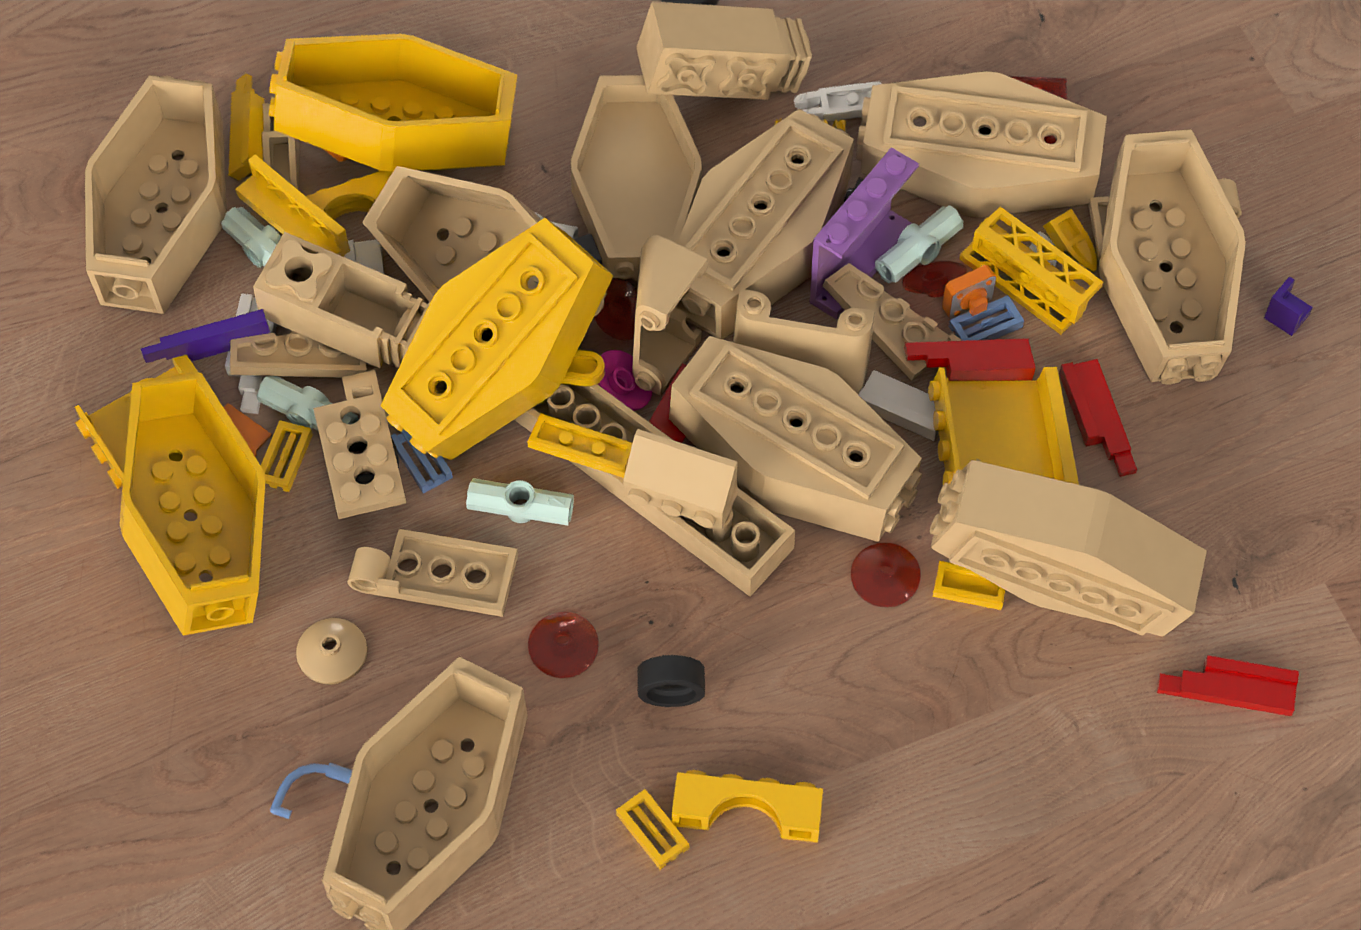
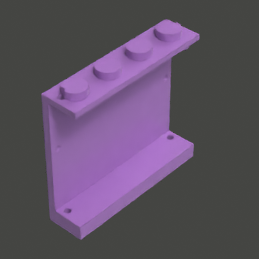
M891 147L816 235L813 242L810 304L837 320L844 309L823 287L824 281L848 263L871 278L877 272L875 261L897 244L902 231L912 224L890 210L891 200L919 167V163Z

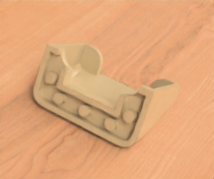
M659 235L650 236L641 248L632 372L636 384L641 389L652 391L661 396L675 377L682 363L687 361L701 341L702 331L696 328L693 332L685 322L688 318V313L676 308V305L696 278L701 279L706 272L708 258Z
M740 289L737 302L734 343L827 368L838 374L857 394L860 393L861 389L864 388L871 352L875 310L863 308L846 309L840 314L837 328L771 318V302L766 295L757 291Z

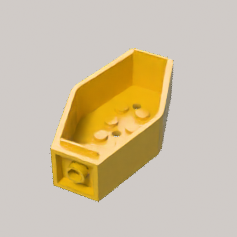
M406 34L286 39L283 52L277 51L275 70L278 71V74L272 73L270 81V93L275 94V97H271L269 116L274 117L275 131L382 171L393 172L396 166L413 170H434L505 165L517 74Z
M543 218L443 284L435 293L380 405L389 414L386 417L387 421L397 430L408 432L412 436L409 440L410 443L421 453L426 454L428 452L436 459L442 456L450 460L550 397L561 385L613 275L564 230L548 219ZM533 276L538 277V286L530 289L528 287V280ZM486 329H491L493 332V336L489 341L482 339V333ZM440 381H445L447 389L444 393L439 394L436 386Z
M186 372L176 374L173 377L162 379L145 378L139 382L132 383L120 512V528L124 540L183 636L253 623L259 593L266 482L261 465L203 374H190ZM178 453L182 456V459L180 461H172L169 455ZM191 512L196 514L197 519L187 521L184 515ZM203 573H208L213 579L209 582H202L199 576Z

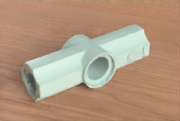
M950 205L947 207L943 206L919 226L915 223L908 225L900 234L898 243L875 261V269L879 272L881 278L889 284L891 282L896 283L919 263L923 265L931 263L939 254L941 245L963 228V219L959 216L958 211Z
M233 207L230 209L221 222L223 230L242 246L243 251L251 262L259 268L265 267L281 238L280 234L270 225L264 227L243 207Z
M266 376L261 382L257 394L258 402L285 414L293 424L311 428V430H318L313 408L333 404L316 388L305 386L302 389L278 376ZM351 412L344 415L342 419L346 424H354L359 420L358 415Z
M473 478L467 491L466 507L470 510L506 515L516 523L536 520L568 526L573 513L574 495L536 489L523 480H516L506 484ZM518 499L527 500V502L522 505H517L513 503Z

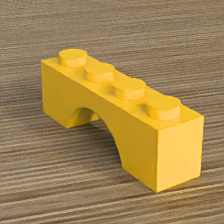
M378 170L376 173L361 178H353L346 183L331 188L320 189L306 197L334 220L349 212H369L393 172Z
M688 770L686 773L677 772L672 823L675 827L709 830L717 817L725 811L736 807H751L766 813L775 822L781 839L818 843L823 788H816L814 784L808 782H797L794 785L780 784L778 780L772 778H761L758 781L743 780V777L735 774H724L722 777L707 776L705 772L699 770Z

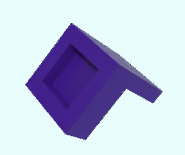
M1289 276L1271 297L1264 318L1292 336L1310 315L1313 307L1291 294L1295 280Z

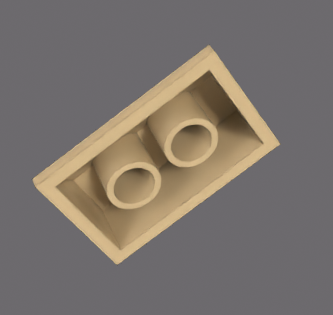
M637 429L623 479L624 497H627L637 505L645 506L648 504L660 508L670 516L678 517L681 515L693 519L697 524L706 528L716 527L723 529L737 496L738 462Z

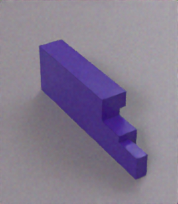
M260 309L160 337L161 343L141 348L146 363L163 358L169 360L183 355H187L192 362L230 351L232 339L271 332L264 310Z

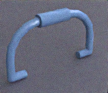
M313 763L297 768L288 774L280 785L270 812L274 815L290 819L292 810L283 808L281 805L292 783L301 776L314 772L324 773L326 777L349 784L352 770L333 763H329V765Z

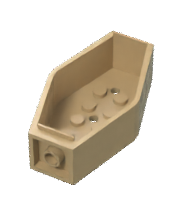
M989 71L872 85L871 97H864L863 117L859 127L856 160L862 161L861 173L868 175L892 147L919 163V167L900 189L942 207L950 205L959 214L976 218L989 217L1000 206L1010 214L1086 205L1089 204L1090 198H1094L1100 175L1107 116L1004 74ZM921 118L925 120L926 124L918 127L913 122L915 119ZM987 127L991 130V133L989 135H981L979 129ZM1046 136H1053L1056 138V142L1048 144L1044 141V138Z
M149 75L91 156L85 169L86 271L100 305L164 314L222 229L221 222L227 213L223 120L212 84L200 80L188 81L175 79L170 76L158 77ZM177 155H184L181 160L173 159ZM161 207H168L164 213L156 212Z
M798 109L707 172L702 178L677 244L708 258L706 272L701 279L696 278L676 305V308L688 313V322L716 338L724 339L735 330L740 289L763 293L769 298L772 305L811 277L814 238L840 208L851 177L854 138L850 137L844 130L835 129L826 124L818 116ZM794 158H797L799 161L803 163L795 164L792 163V160ZM759 203L765 204L767 208L764 210H758L755 208V206ZM720 250H727L730 254L729 256L721 257L717 253Z
M1192 129L1129 134L1125 136L1114 164L1099 263L1100 279L1103 281V286L1150 381H1161L1162 384L1166 385L1178 383L1182 379L1195 378V381L1198 382L1212 380L1218 376L1232 351L1246 244L1244 230ZM1157 203L1161 206V210L1154 212L1150 209L1149 205ZM1168 263L1172 270L1164 272L1160 269V264ZM1179 324L1182 332H1172L1170 325Z
M396 166L362 223L427 300L431 302L433 296L443 284L541 219L535 212L503 189ZM443 230H448L449 237L441 241L439 238L440 233ZM536 276L528 280V287L530 289L536 288L539 284V279ZM606 292L594 316L598 315L602 310L604 298L607 295Z
M709 336L672 384L669 419L698 449L737 461V487L771 512L879 542L885 531L892 533L901 517L898 515L899 511L903 506L908 508L918 493V490L915 488L923 475L919 472L922 458L838 374L827 368ZM735 385L742 387L744 390L741 393L732 392L731 387ZM792 419H799L803 425L801 427H793L789 422ZM856 453L862 457V460L860 462H853L849 456Z
M979 459L976 461L971 460L963 470L958 469L949 484L945 483L941 488L938 496V503L942 504L940 513L936 514L930 527V534L934 535L931 549L948 557L949 562L973 571L1031 604L1113 624L1142 636L1150 633L1162 637L1195 612L1207 550L1109 493L980 462Z
M458 657L364 743L355 759L322 879L328 894L327 897L330 899L333 905L332 909L336 913L347 919H352L355 916L365 921L364 926L369 930H405L493 845L499 834L528 716L522 687ZM466 741H471L475 746L473 750L465 752L461 749V745ZM428 802H436L438 808L435 812L429 813L425 811L424 807ZM393 863L401 866L400 872L396 875H390L387 872L388 866Z

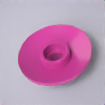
M609 350L600 355L604 360L605 374L597 385L633 411L640 410L646 406L652 397V391L643 390L636 384L632 372L633 356L620 350Z

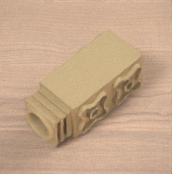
M651 2L636 47L647 94L768 100L770 93L777 90L782 93H787V91L797 93L802 80L807 74L812 58L809 38L804 30L801 18H796L795 20H791V18L781 19L780 17H775L773 9Z
M287 232L283 233L253 286L258 310H264L267 320L378 368L381 367L383 362L389 365L394 363L395 367L399 368L431 303H424L423 299L419 297L418 299L413 298V295L407 291L406 283Z

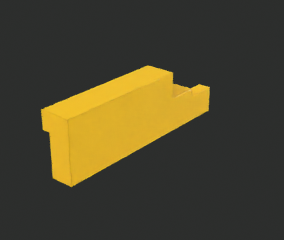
M247 73L236 80V90L231 93L228 175L237 180H241L252 173L248 162L251 157L256 154L263 160L262 132H264L263 103L265 98L255 94V89L252 88V76Z

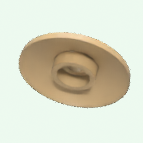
M340 618L324 619L311 625L300 637L296 649L297 661L303 673L315 682L321 684L342 683L355 676L363 667L367 657L366 639L362 631L352 622ZM330 642L336 643L335 648L331 650L324 648Z

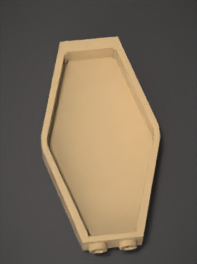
M643 75L600 76L571 158V191L587 230L594 238L602 258V266L613 275V278H632L638 281L641 248L650 236L659 235L675 243L678 242L701 183V156L673 95L647 94Z

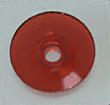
M936 261L913 268L902 277L901 282L903 288L909 292L927 294L929 297L936 298L944 295L945 285L949 281L966 274L967 269L958 262Z
M612 278L606 290L607 295L604 298V306L600 313L594 316V319L598 326L612 338L622 341L634 339L637 288L624 279Z
M877 543L870 545L856 556L852 564L851 581L855 591L863 600L875 606L894 607L901 605L913 597L920 584L921 572L916 558L907 549L897 544ZM883 566H888L892 568L893 571L890 573H884L881 571L880 568Z
M557 612L544 617L534 626L528 640L529 655L533 664L544 674L555 678H570L586 671L596 659L599 648L598 636L593 625L584 617L571 612ZM561 636L569 638L568 642L564 644L558 643L556 640Z

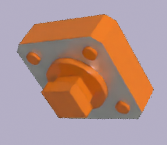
M989 265L977 268L949 281L945 285L942 308L949 318L953 319L968 311L972 316H975L987 310L988 302L993 297L996 276Z

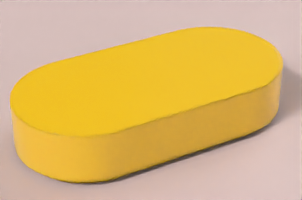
M577 350L561 384L578 386L598 384L605 374L603 358L593 351Z

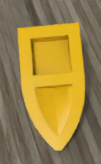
M1072 209L1043 226L1059 250L1062 252L1067 251L1083 267L1091 271L1097 270L1096 253L1092 241Z

